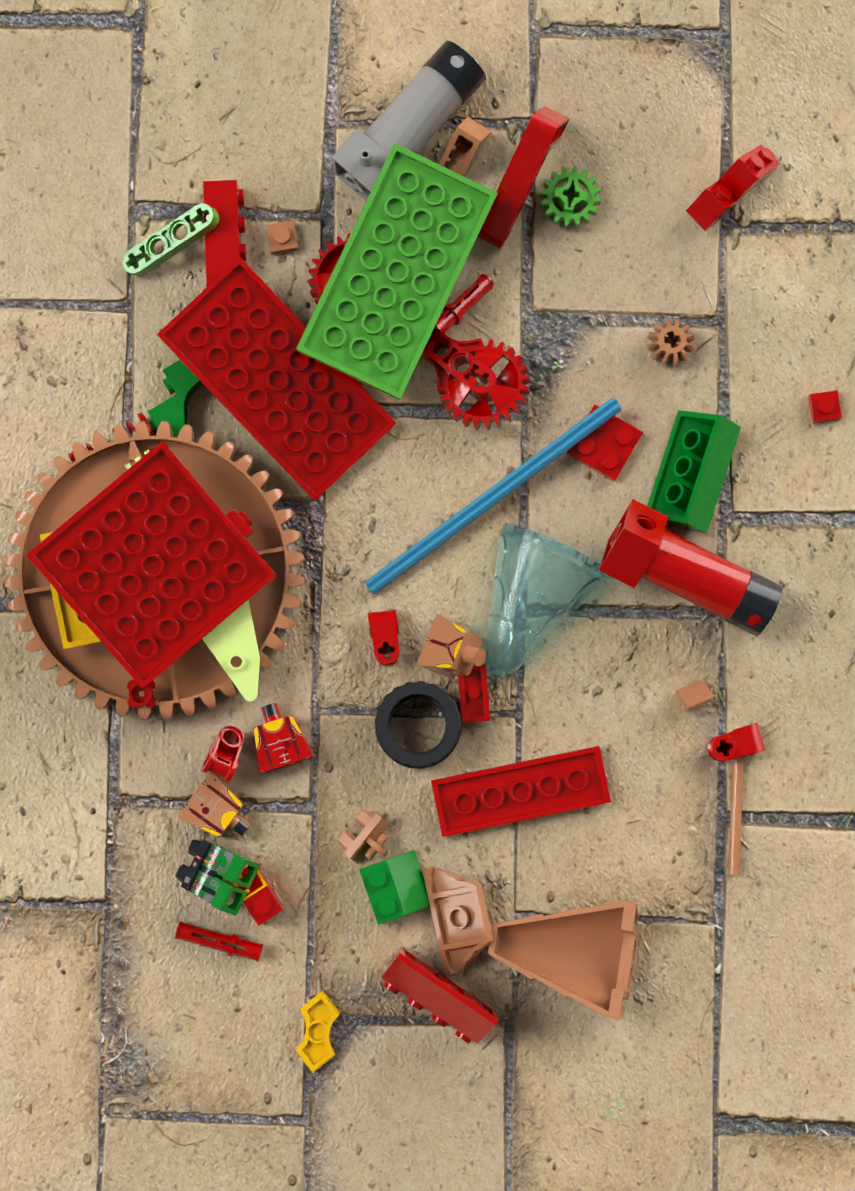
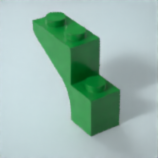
M180 360L163 369L167 378L162 381L169 393L173 394L176 392V395L147 411L151 417L147 422L155 435L160 423L167 421L171 425L173 437H178L182 427L186 424L188 425L187 410L189 401L193 394L203 386L198 378Z

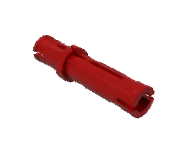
M481 274L451 304H446L431 335L440 339L453 325H458L463 320V315L488 291L493 289L494 283L492 279L486 274Z
M182 921L179 922L175 934V939L226 952L229 957L237 955L255 960L256 962H259L263 950V944L241 939L238 934L233 933L231 936L207 928L186 924ZM196 933L206 937L216 939V942L196 937L193 934ZM224 941L245 947V950L225 945L222 942Z

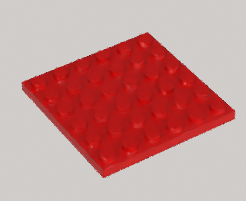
M163 441L157 444L26 554L30 561L142 689L277 576Z

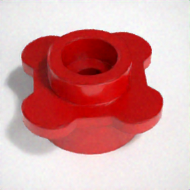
M134 679L128 682L129 699L127 704L131 708H136L137 706L152 708L156 704V699L154 698L156 684L153 680L143 689ZM143 691L144 696L141 697L139 695V692Z

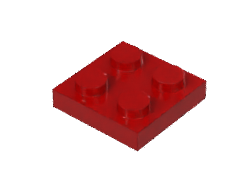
M594 404L589 414L598 409L599 406ZM613 416L570 448L566 454L615 482L643 432L620 418Z

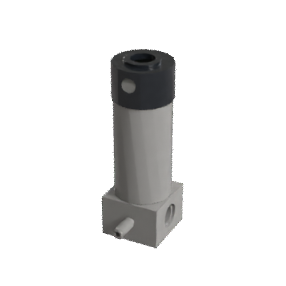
M446 40L423 65V69L364 133L358 128L332 156L334 174L365 201H367L393 144L395 143L417 154L460 105H463L486 80V75L480 65L459 45Z

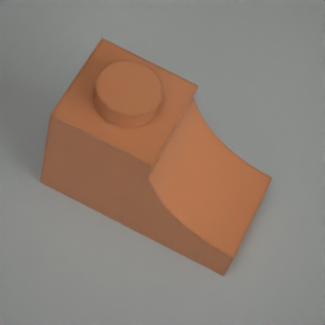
M467 117L457 126L439 165L465 177L476 158L480 155L491 130Z

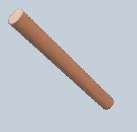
M732 760L728 875H739L744 760Z

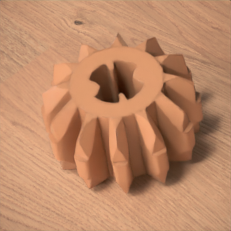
M668 318L664 319L663 326L656 323L653 326L655 332H650L647 336L650 341H653L647 345V350H656L652 359L656 360L660 356L663 357L661 362L663 366H666L669 359H671L673 366L679 364V358L686 362L689 358L686 352H693L695 348L690 344V342L694 341L695 336L693 334L686 335L690 326L685 325L681 329L679 327L680 319H676L673 326H671ZM668 337L672 341H677L674 348H671L669 343L665 344Z

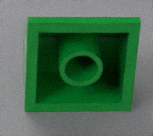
M414 850L359 869L378 925L430 906L424 877Z

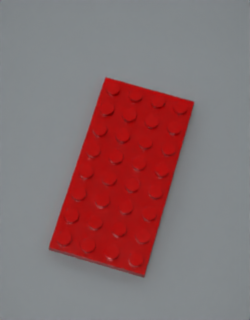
M239 256L172 319L157 336L311 499L316 501L380 440L396 422L356 379L296 351L306 326Z

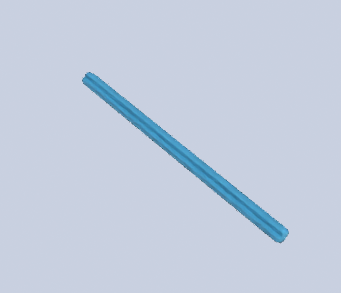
M614 398L608 400L369 578L365 584L371 593L376 594L619 413L621 406Z

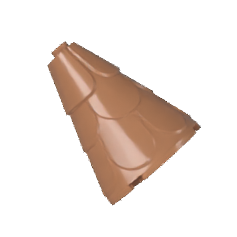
M619 901L585 909L576 908L546 916L537 914L492 925L494 941L486 949H488L489 955L529 979H537L563 996L571 997L606 1018L621 1020L625 1012V1006H622L623 999L628 1000L634 970L638 930L634 927V921H638V904L632 901Z

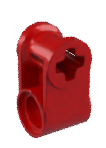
M396 609L368 613L370 637L373 642L375 659L383 666L393 665L397 662L400 653ZM389 645L390 650H395V652L390 653V658L388 659L384 658V654H379L380 651H383V646Z
M757 723L716 736L707 745L708 755L718 762L745 757L766 750ZM720 743L727 744L728 746L724 754L722 752L718 753L716 750Z
M226 725L220 730L210 745L201 768L202 772L207 773L209 771L222 777L224 782H230L238 766V758L244 742L243 732L238 727Z

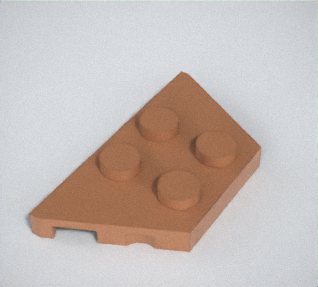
M429 866L422 868L445 978L456 975L491 944L494 939L482 884Z

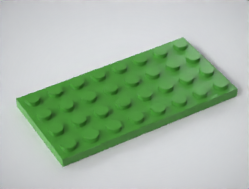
M394 143L296 351L400 400L498 193Z

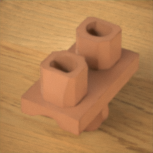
M362 809L357 815L355 822L363 830L357 837L347 830L338 839V843L345 850L344 855L357 864L360 863L364 856L372 860L377 852L383 856L388 853L382 846L388 839L383 832L390 823L377 813L373 814Z

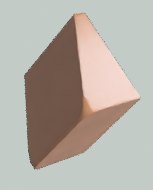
M697 681L677 691L683 708L686 710L714 698L704 681Z

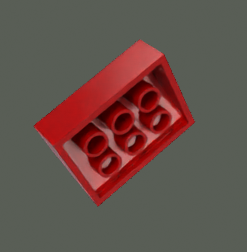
M402 947L399 948L381 975V978L385 980L384 987L396 995L399 991L409 997L407 1002L420 1011L424 1007L432 1012L431 1018L443 1027H446L447 1024L457 1029L455 1035L470 1044L471 1040L478 1044L499 1021L495 1010L448 978H445V976Z

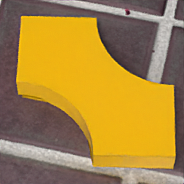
M323 990L300 1008L305 1019L306 1031L303 1041L295 1051L312 1073L336 1055L330 1042V1029L332 1023L341 1012Z

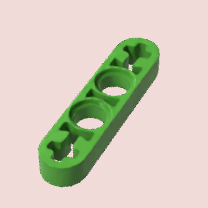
M205 203L194 206L128 250L123 257V268L135 276L147 274L212 231L219 222L218 212ZM204 212L208 214L206 216L207 222L205 223L201 221L203 219L202 214ZM186 225L188 230L186 237L178 240L176 237L178 228ZM163 240L165 249L161 254L156 255L154 253V246L158 241ZM136 257H138V258L141 259V260L138 261V265H139L138 268H136V267L133 266V265H135V263H136V261H135V258H136Z

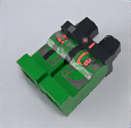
M192 840L188 848V854L194 856V859L190 866L185 864L180 866L175 875L182 882L180 887L209 902L218 910L236 916L247 892L230 882L249 889L260 864L207 840ZM245 865H247V875L244 878L239 879ZM234 891L236 895L235 901L231 905L227 906L231 894Z

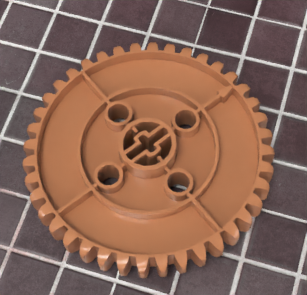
M141 421L137 423L135 437L131 438L127 430L123 426L118 425L114 428V442L109 443L99 432L93 434L94 450L89 451L80 443H75L72 449L76 461L71 463L57 456L54 459V464L60 474L56 478L43 472L38 475L40 484L46 489L41 495L33 491L26 492L25 498L34 509L32 513L17 511L14 516L20 524L26 526L24 533L15 532L8 535V541L20 547V554L6 556L4 563L18 568L19 575L6 579L5 586L11 589H19L21 596L10 601L8 607L10 610L25 611L26 617L21 619L15 625V628L18 632H34L35 636L26 645L27 651H46L47 654L43 657L39 666L42 671L50 670L57 666L61 668L56 678V684L59 687L66 686L76 680L78 682L74 694L76 699L82 700L89 696L92 691H95V707L98 710L105 709L112 699H115L117 715L121 717L126 716L132 709L127 704L129 699L127 684L133 678L102 642L63 649L50 582L30 561L26 554L41 542V534L54 532L127 470L125 468L126 464L130 463L132 466L136 463L134 460L136 457L142 458L145 455L143 452L149 449L150 451L163 441L225 515L234 509L237 514L243 511L253 524L249 527L253 532L246 539L277 575L248 599L260 655V667L269 668L272 665L269 656L263 651L266 646L279 650L285 646L283 640L275 634L277 627L293 629L295 623L283 614L284 608H298L302 603L295 596L288 594L289 587H297L305 583V579L302 576L290 573V566L302 563L305 560L304 555L288 551V546L300 540L301 534L295 530L283 531L282 526L288 523L294 516L292 510L281 509L275 511L273 508L283 498V492L281 489H273L264 493L262 489L267 485L270 474L267 471H261L253 476L248 475L254 463L251 455H245L236 462H233L232 460L235 455L234 443L231 441L226 442L218 451H215L214 433L207 431L201 436L199 442L196 443L194 442V430L191 425L187 424L182 427L177 438L173 437L171 425L167 421L160 423L156 436H152L148 425ZM203 639L153 680L156 684L154 689L155 705H159L160 713L165 720L173 718L176 703L179 702L186 715H194L197 709L196 698L198 697L202 699L208 708L213 709L217 707L218 697L216 690L218 688L229 698H234L238 694L237 687ZM239 656L232 657L231 665L239 667L242 664V659ZM140 691L139 695L141 697L144 696V692ZM155 705L152 708L137 706L140 718L148 720L154 711Z

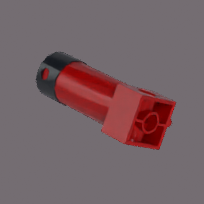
M632 499L607 541L599 571L633 588L643 578L725 619L724 621L756 637L760 635L777 609L782 594V586L666 530L668 516Z

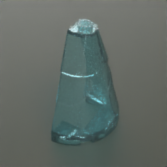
M507 523L503 524L498 535L496 569L492 587L491 614L488 615L485 664L490 667L488 672L503 679L505 675L511 677L547 642L546 638L572 615V611L601 583V579L605 575V573L599 571V563L594 562L593 565L588 563L589 557L579 551L526 528L522 533L517 530L518 526Z

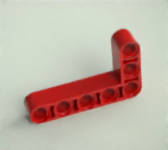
M546 106L534 112L496 191L498 194L481 227L478 238L502 249L551 146L561 138L568 124V117Z

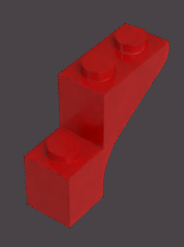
M760 144L739 157L717 182L707 187L686 212L706 231L715 225L741 198L770 175L780 163L775 159V155L771 150Z

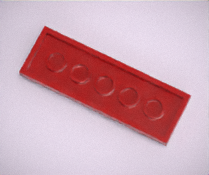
M599 746L431 780L442 837L611 802Z

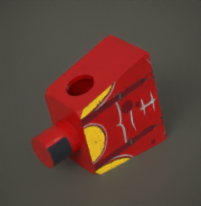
M277 703L261 707L265 724L254 727L261 774L314 757L293 715L281 718Z

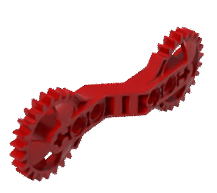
M348 233V235H347V241H348V239H349L351 233ZM337 236L336 245L329 241L327 242L329 248L327 252L321 249L318 250L321 259H312L316 268L308 269L309 274L313 278L307 280V283L312 288L309 292L313 298H316L314 300L316 305L347 241L343 242L339 236ZM446 334L440 339L432 335L430 336L421 356L435 367L437 390L439 394L443 395L440 397L443 405H447L445 409L448 414L454 413L453 418L456 422L463 418L462 423L466 428L473 422L475 430H479L481 423H484L487 430H490L492 422H495L500 428L502 425L501 419L505 418L511 422L510 413L520 414L521 412L517 405H526L527 403L522 395L530 394L529 387L526 384L530 383L531 380L529 375H524L528 372L526 364L521 365L523 359L521 355L515 356L516 353L513 347L506 351L504 342H501L496 348L493 339H490L488 345L484 346L481 338L470 341H457L451 339ZM442 348L448 349L445 355L436 356L438 350ZM501 358L507 359L509 362L496 377L491 368ZM463 364L469 365L465 372H457L459 366ZM476 377L485 385L479 386ZM470 394L478 401L468 411L464 412L459 408ZM488 402H494L497 413L492 414Z

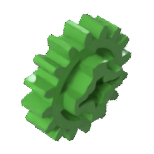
M573 166L572 172H567V169L562 167L561 175L553 171L551 173L552 181L545 179L543 185L546 189L541 190L540 197L546 199L541 201L540 206L541 208H548L545 213L546 218L552 215L555 217L554 225L563 221L564 228L567 229L569 223L573 222L574 226L579 228L580 220L589 223V214H597L598 209L595 206L600 205L601 198L596 197V195L600 193L601 189L600 187H593L596 181L595 177L586 178L587 170L578 174L576 166ZM564 181H568L562 187H556L558 184ZM578 183L583 185L587 191L582 190ZM570 188H572V194L574 199L573 202H571V206L568 207L569 201H567V196L570 192ZM554 204H558L563 212L559 211ZM578 208H585L583 211L573 214Z

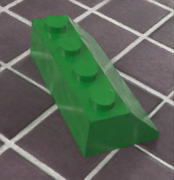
M678 410L647 506L668 516L666 523L668 525L707 534L741 427L722 415Z

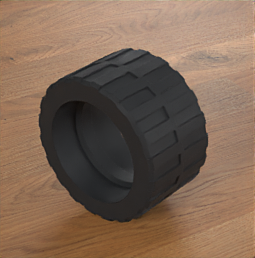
M425 681L407 682L402 686H397L383 698V702L377 709L375 733L379 745L393 761L408 768L424 769L439 764L453 752L460 739L462 729L461 714L454 699L449 696L448 692L442 690L437 685L425 683ZM415 698L427 699L436 704L442 711L446 723L445 733L440 743L433 749L421 753L411 752L402 748L394 739L391 730V721L396 709L402 703Z

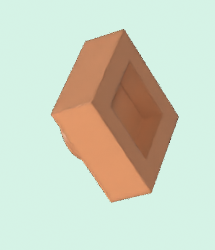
M294 220L266 225L271 255L299 250Z

